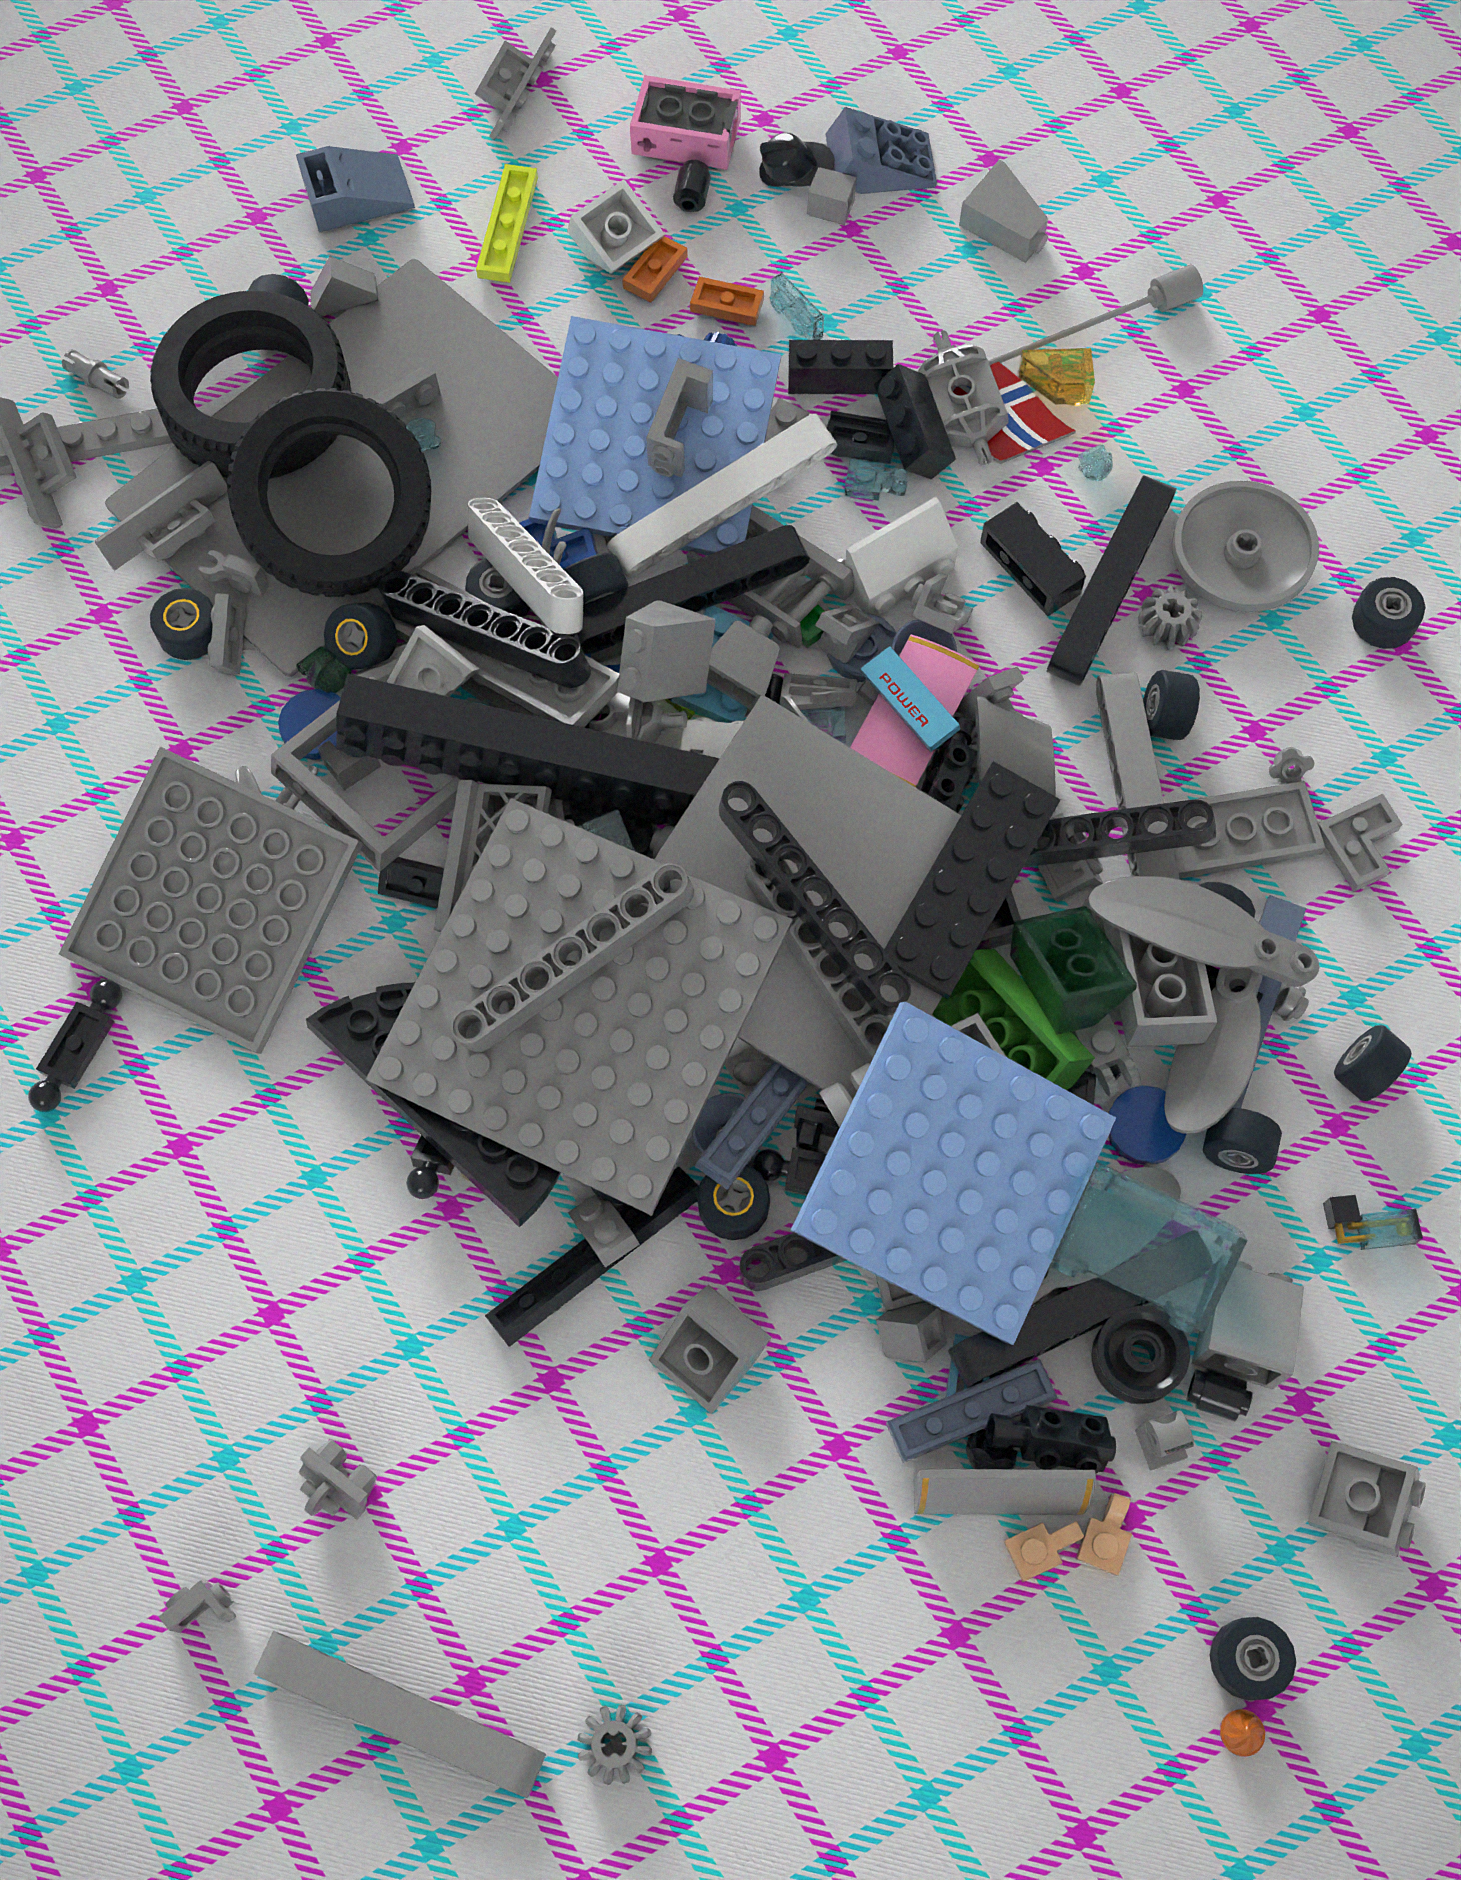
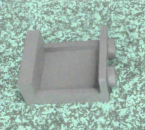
M678 358L646 437L648 466H651L658 474L666 477H672L673 475L683 476L685 471L684 444L674 439L687 406L708 413L713 401V370Z

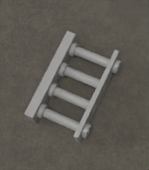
M753 505L746 540L784 525ZM800 535L799 537L810 557V561L805 568L797 573L774 581L760 596L751 590L727 600L752 618L757 615L767 618L773 625L772 634L779 641H787L796 648L803 644L800 622L827 594H835L845 601L854 592L853 570ZM689 551L686 554L688 563L703 558L694 551ZM800 576H808L811 579L817 580L818 584L788 614L773 605Z

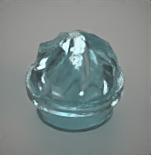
M1098 445L1078 455L1081 463L1078 466L1079 471L1088 480H1104L1113 468L1112 453L1107 452L1104 445Z

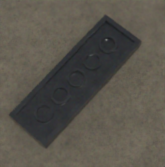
M994 761L991 763L884 948L903 974L946 999L950 997L1061 799Z

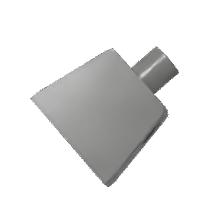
M758 615L753 617L749 626L736 620L712 647L707 683L750 710L753 709L762 694L765 696L780 651L779 645L767 638L773 628L772 623L767 618Z

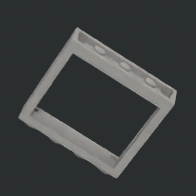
M339 700L271 754V774L328 826L362 842L363 845L359 854L380 872L454 809L460 779L450 775L453 778L452 781L383 837L299 761L337 731L336 714Z

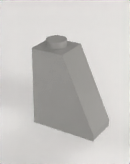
M1001 160L997 161L962 202L959 226L1025 263L1034 252L1039 253L1043 249L1048 239V235L1045 234L1048 222L1047 216L1006 163Z

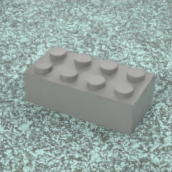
M1103 920L1127 1047L1205 1044L1217 1024L1205 964L1150 944Z

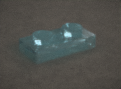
M782 272L771 279L770 302L774 310L779 314L782 313L791 322L794 330L800 336L804 335L807 340H821L824 331V315Z

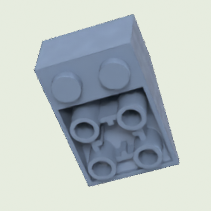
M844 107L825 133L827 147L831 149L834 155L832 171L856 177L855 192L857 193L935 188L937 185L929 133Z
M332 146L296 154L319 232L415 208L397 154Z

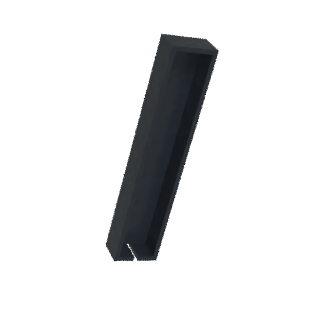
M347 674L336 714L337 750L343 751L351 757H372L381 759L384 763L391 766L407 765L419 768L427 774L438 775L443 773L456 776L460 780H473L476 783L479 781L494 785L546 786L552 790L550 800L554 798L568 801L578 808L601 807L614 816L625 817L630 815L639 817L654 825L666 823L676 826L720 759L352 674Z

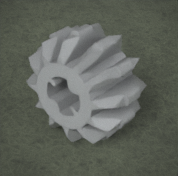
M1172 585L1167 588L1166 593L1157 588L1151 597L1144 599L1141 606L1142 611L1139 614L1138 621L1143 626V637L1154 636L1153 645L1155 646L1162 641L1165 642L1168 650L1173 647L1175 642L1183 647L1187 644L1189 638L1196 636L1199 630L1198 625L1202 619V611L1197 609L1198 598L1187 599V589L1183 590L1180 594L1175 593Z
M625 1705L618 1706L615 1721H612L609 1708L603 1706L600 1708V1714L604 1721L602 1725L591 1716L585 1719L586 1724L595 1733L593 1736L585 1733L578 1734L577 1740L582 1743H591L592 1748L580 1752L578 1758L580 1761H585L595 1757L596 1761L587 1771L591 1777H594L602 1766L606 1767L603 1776V1783L606 1785L612 1783L614 1768H618L620 1780L625 1784L630 1781L626 1765L630 1764L638 1773H642L645 1770L644 1765L634 1757L636 1753L644 1756L652 1755V1748L638 1746V1740L648 1738L652 1733L649 1728L642 1729L636 1733L633 1730L642 1719L640 1713L637 1712L632 1715L626 1724L624 1723L626 1716ZM620 1732L623 1733L626 1742H622V1745H627L624 1754L621 1756L618 1753H613L609 1757L604 1751V1747H608V1744H603L606 1735L617 1736Z

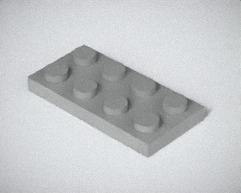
M1305 781L1196 799L1205 801L1212 807L1216 832L1207 843L1173 848L1180 879L1321 855L1325 850V844ZM1196 816L1191 818L1187 825L1191 828H1200L1206 824L1207 819L1202 816Z

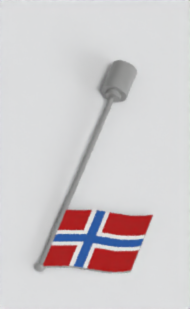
M1189 264L1152 279L1148 289V296L988 360L1007 410L1009 422L987 441L993 460L1002 464L1076 432V430L1067 426L1053 415L1032 389L1001 364L1002 362L1148 303L1154 308H1158L1161 312H1165L1200 298L1203 295V282L1197 268ZM961 385L956 387L953 393L963 396L968 394L971 388Z

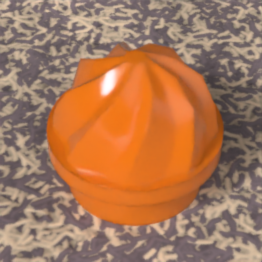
M1238 1709L1229 1712L1223 1718L1220 1725V1737L1224 1746L1231 1753L1246 1757L1256 1754L1262 1748L1265 1741V1729L1262 1721L1253 1712Z

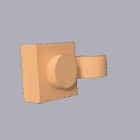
M1114 1493L1109 1497L1102 1521L1092 1517L1089 1518L1076 1560L1115 1576L1119 1575L1132 1533L1120 1529L1131 1499Z
M1077 1521L1051 1534H1048L1044 1523H1041L1005 1540L1004 1544L1022 1582H1025L1062 1564L1057 1551L1082 1540L1084 1535Z

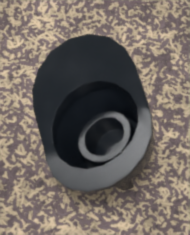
M784 132L777 134L768 142L761 143L760 145L762 162L759 167V176L762 182L768 186H811L818 168L832 170L834 167V155L829 147L817 142H803L792 133Z

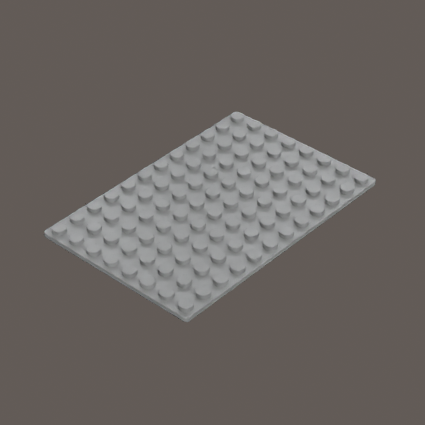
M417 259L409 260L377 286L379 300L349 308L329 323L342 348L350 379L351 392L362 394L365 399L373 397L426 364H429L436 372L441 394L437 395L430 403L421 405L407 413L402 419L406 424V429L411 430L421 446L431 479V510L428 528L415 556H412L409 564L402 570L407 573L415 565L421 568L424 567L468 530V502L470 500L491 498L500 503L539 470L558 377ZM292 355L287 356L211 417L228 422H251L262 410H268V406L272 403L277 402L283 397L290 398L293 393L303 392L311 378L309 366ZM338 435L333 444L314 461L292 473L270 478L268 482V504L272 517L280 530L298 546L318 554L341 555L365 547L382 532L393 508V484L384 462L369 446L349 436ZM174 445L108 497L105 505L121 522L199 467L184 457ZM223 477L224 481L227 484V478ZM228 492L206 506L211 511L216 522L209 526L203 535L192 538L179 547L176 554L162 559L192 589L199 590L206 595L213 606L215 605V594H230L246 603L243 637L287 677L294 676L326 649L324 641L325 624L334 610L346 604L365 602L376 604L382 598L378 587L370 588L368 592L353 596L350 594H345L344 597H325L323 594L315 596L300 592L298 588L292 589L276 580L275 576L269 575L264 569L263 571L269 586L263 596L252 592H239L230 585L228 578H223L216 582L205 580L199 571V567L213 568L217 565L210 561L208 556L210 550L218 551L226 558L231 554L258 564L244 546L237 531L229 506Z

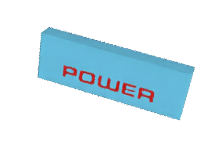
M890 646L861 668L863 676L930 752L934 751L960 730L959 723Z

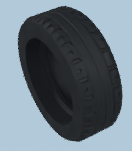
M238 291L213 297L183 314L161 339L153 356L150 370L153 399L171 441L184 457L188 458L193 464L198 465V467L207 461H211L216 465L222 477L228 478L231 456L236 451L235 445L243 431L250 428V422H228L210 417L198 410L194 404L195 392L205 375L217 364L231 356L252 350H273L287 353L300 359L310 368L311 378L305 390L316 391L318 388H334L339 392L343 390L351 391L342 348L331 326L314 309L285 295L266 291ZM320 434L294 443L278 458L269 479L292 473L311 463L333 444L339 434Z
M318 388L316 391L304 390L300 393L291 394L290 398L283 397L277 402L269 405L268 410H262L249 423L250 428L243 431L235 445L236 451L231 456L228 469L227 492L231 514L244 546L269 575L275 576L276 580L292 589L298 588L303 593L315 596L323 594L325 597H344L345 594L353 596L368 592L370 588H377L380 579L384 575L392 571H402L409 564L412 556H415L421 546L428 528L431 510V479L424 453L421 451L419 442L411 430L406 429V424L395 413L388 412L387 407L381 403L379 404L371 398L365 399L359 393H353L348 390L339 392L334 388ZM320 434H339L355 438L369 446L381 458L388 469L394 490L392 512L382 532L365 547L341 555L314 553L291 541L280 530L272 517L267 495L271 471L282 453L291 445L304 438Z

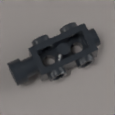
M953 717L959 723L960 730L936 750L931 764L926 769V777L920 790L956 813L960 811L964 803V797L961 796L963 789L970 783L975 774L976 767L972 765L978 752L969 747L974 739L976 726L972 721L963 717Z
M1026 1405L1020 1421H1012L1008 1415L991 1413L986 1425L985 1441L988 1448L1007 1450L1009 1446L1020 1448L1022 1460L1035 1462V1465L1042 1470H1051L1057 1466L1076 1468V1470H1095V1473L1104 1472L1108 1461L1112 1462L1116 1454V1439L1114 1436H1111L1107 1417Z

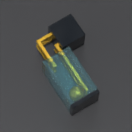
M1356 1195L1330 1197L1323 1203L1328 1229H1335L1338 1244L1360 1242L1361 1250L1415 1245L1423 1239L1416 1209L1369 1213L1360 1216ZM1347 1227L1348 1230L1357 1229L1358 1236L1345 1237L1343 1228Z

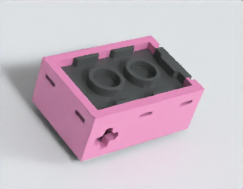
M644 75L630 123L632 154L682 163L688 160H699L708 167L727 170L741 121V91Z

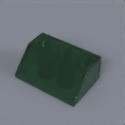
M1087 906L1014 921L1010 957L1057 1035L1094 1027L1136 990L1137 982Z

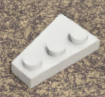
M422 625L415 628L387 683L449 697L480 669L429 628Z

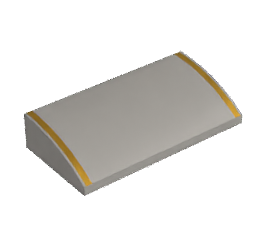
M920 1469L914 1478V1514L1084 1515L1091 1504L1096 1473L1095 1470Z

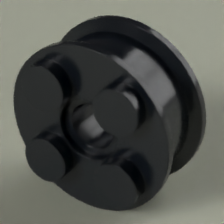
M1131 1306L1112 1315L1098 1331L1092 1345L1091 1360L1097 1379L1111 1395L1131 1404H1149L1164 1398L1181 1383L1189 1367L1190 1349L1184 1331L1167 1313L1149 1306ZM1140 1345L1144 1347L1150 1355L1149 1364L1142 1365L1134 1361L1131 1356V1346Z

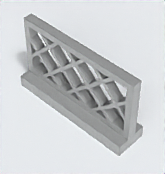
M459 780L434 930L442 932L483 852L481 848L483 837L491 830L494 831L506 807L505 805L492 817L488 812L490 795H501L506 803H508L510 796H515L513 799L521 803L529 796L538 797L536 809L548 814L552 791L546 786L478 784L473 780Z

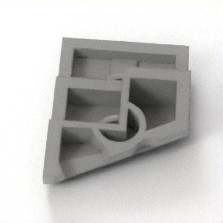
M976 697L977 770L979 773V784L994 761L1056 797L1055 761L1051 726L1036 719H1028L1022 713L1015 710H1007L990 703L984 697Z

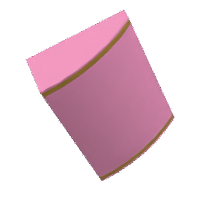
M912 634L899 655L953 717L980 664L947 647ZM878 694L850 746L851 749L916 787L934 751L930 752L880 694Z

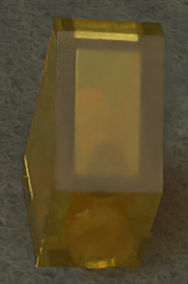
M1091 348L1022 350L1018 377L1055 405L1068 404L1076 406L1090 404L1095 385Z

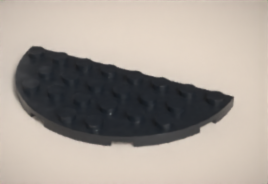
M415 982L376 987V992L353 999L346 996L321 1008L306 1018L308 1029L517 1226L521 1227L546 1200L556 1184L560 1172L365 1080Z

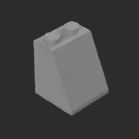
M654 601L627 616L617 692L642 702L706 693L716 619L663 601Z
M1229 1260L1228 1263L1222 1262L1213 1273L1191 1364L1274 1389L1291 1377L1294 1372L1304 1287L1293 1284V1279L1283 1274L1268 1273L1267 1276L1252 1271L1253 1267L1245 1262Z

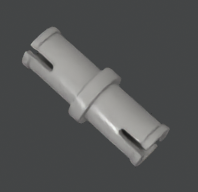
M71 349L65 353L64 356L75 363L72 364L62 359L63 369L81 377L86 385L92 388L99 387L117 399L126 395L127 392L116 387V385L119 384L129 389L128 379L110 371L103 362L99 360L92 361L76 350Z

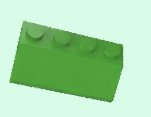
M995 949L975 951L950 997L946 999L942 996L932 1013L936 1019L949 1026L978 1013L1007 1058L1065 1090H1068L1075 1084L1095 1059L1088 1049Z

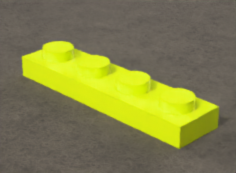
M504 165L476 267L477 278L511 282L538 180L537 168Z

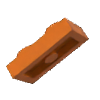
M664 236L647 248L622 279L623 288L651 303L688 257L687 247Z
M699 276L690 301V312L756 326L764 301V290Z

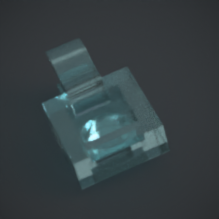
M850 459L845 483V496L877 501L880 499L881 492L904 496L907 488L906 479L908 471L895 468L885 472V463Z

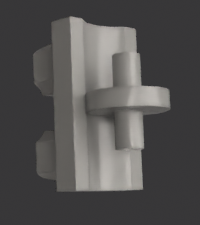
M329 1440L316 1452L309 1447L300 1458L303 1465L299 1470V1474L306 1479L300 1491L309 1497L304 1510L313 1516L323 1508L331 1516H334L341 1507L357 1520L365 1512L367 1498L376 1485L377 1476L364 1465H359L348 1478L337 1469L346 1461L347 1453L333 1440Z

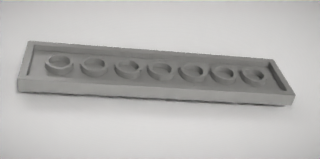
M417 565L408 572L419 578L484 602ZM382 597L375 605L381 606L390 614L396 626L397 636L408 642L416 627L394 618ZM440 637L480 669L471 678L545 719L585 727L618 693L619 673L587 656L585 657L591 669L588 681L579 687L567 688Z

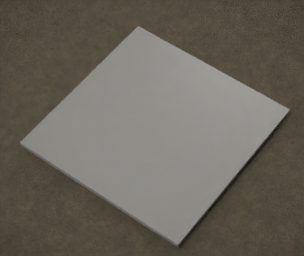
M762 694L654 860L663 864L674 863L680 865L688 875L761 906L745 879V871L751 856L721 820L718 810L723 791L728 784L734 781L747 782L757 790L884 949L961 815ZM732 798L728 801L730 807L734 810L743 811L748 808L747 803L743 799ZM765 829L753 831V835L758 841L770 842L773 840L771 833ZM785 860L793 874L798 872L795 863ZM756 865V872L762 877H767L759 866ZM806 892L814 906L823 904V899L817 892ZM783 896L776 899L781 909L786 911L793 910ZM832 922L829 924V928L834 936L839 938L848 936V930L842 923ZM809 929L798 931L799 938L804 943H817V939ZM784 941L738 1038L821 1090L835 1082L843 1084L853 1100L857 1092L850 1081L851 1073L864 1066L865 1063ZM854 955L855 962L861 969L870 970L873 968V962L868 955ZM823 962L820 964V969L825 976L829 978L839 976L838 967L834 963ZM906 976L911 985V994L907 1003L932 1015L942 996ZM889 985L880 987V993L886 1001H898L899 996L895 988ZM853 995L842 997V1002L848 1010L855 1012L861 1010V1003L857 997ZM894 1014L887 1015L890 1021L892 1020ZM874 1028L865 1030L866 1040L872 1045L879 1046L883 1039L882 1034Z
M510 798L365 1080L652 1216L791 928L793 919L688 875L694 887V895L686 907L491 1048L483 1052L471 1051L461 1044L451 1031L453 1017L461 1009L656 868L663 865V863ZM678 879L669 881L664 887V892L674 893L681 888L682 881ZM637 904L632 909L631 916L636 918L645 915L649 904ZM604 928L599 933L598 941L610 940L614 936L616 928ZM576 950L571 952L565 960V965L573 966L581 960L582 951ZM541 974L537 976L532 984V989L540 990L544 988L548 983L549 975ZM515 998L504 1000L499 1008V1013H509L515 1006ZM475 1022L468 1027L466 1032L467 1039L474 1038L480 1033L482 1029L481 1022Z

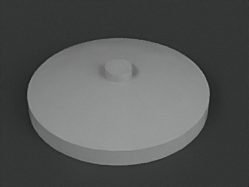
M1229 481L1213 485L1201 491L1185 505L1174 528L1172 554L1181 577L1199 596L1225 609L1241 612H1259L1274 609L1289 602L1304 589L1318 561L1319 539L1310 516L1297 501L1286 493L1258 482Z

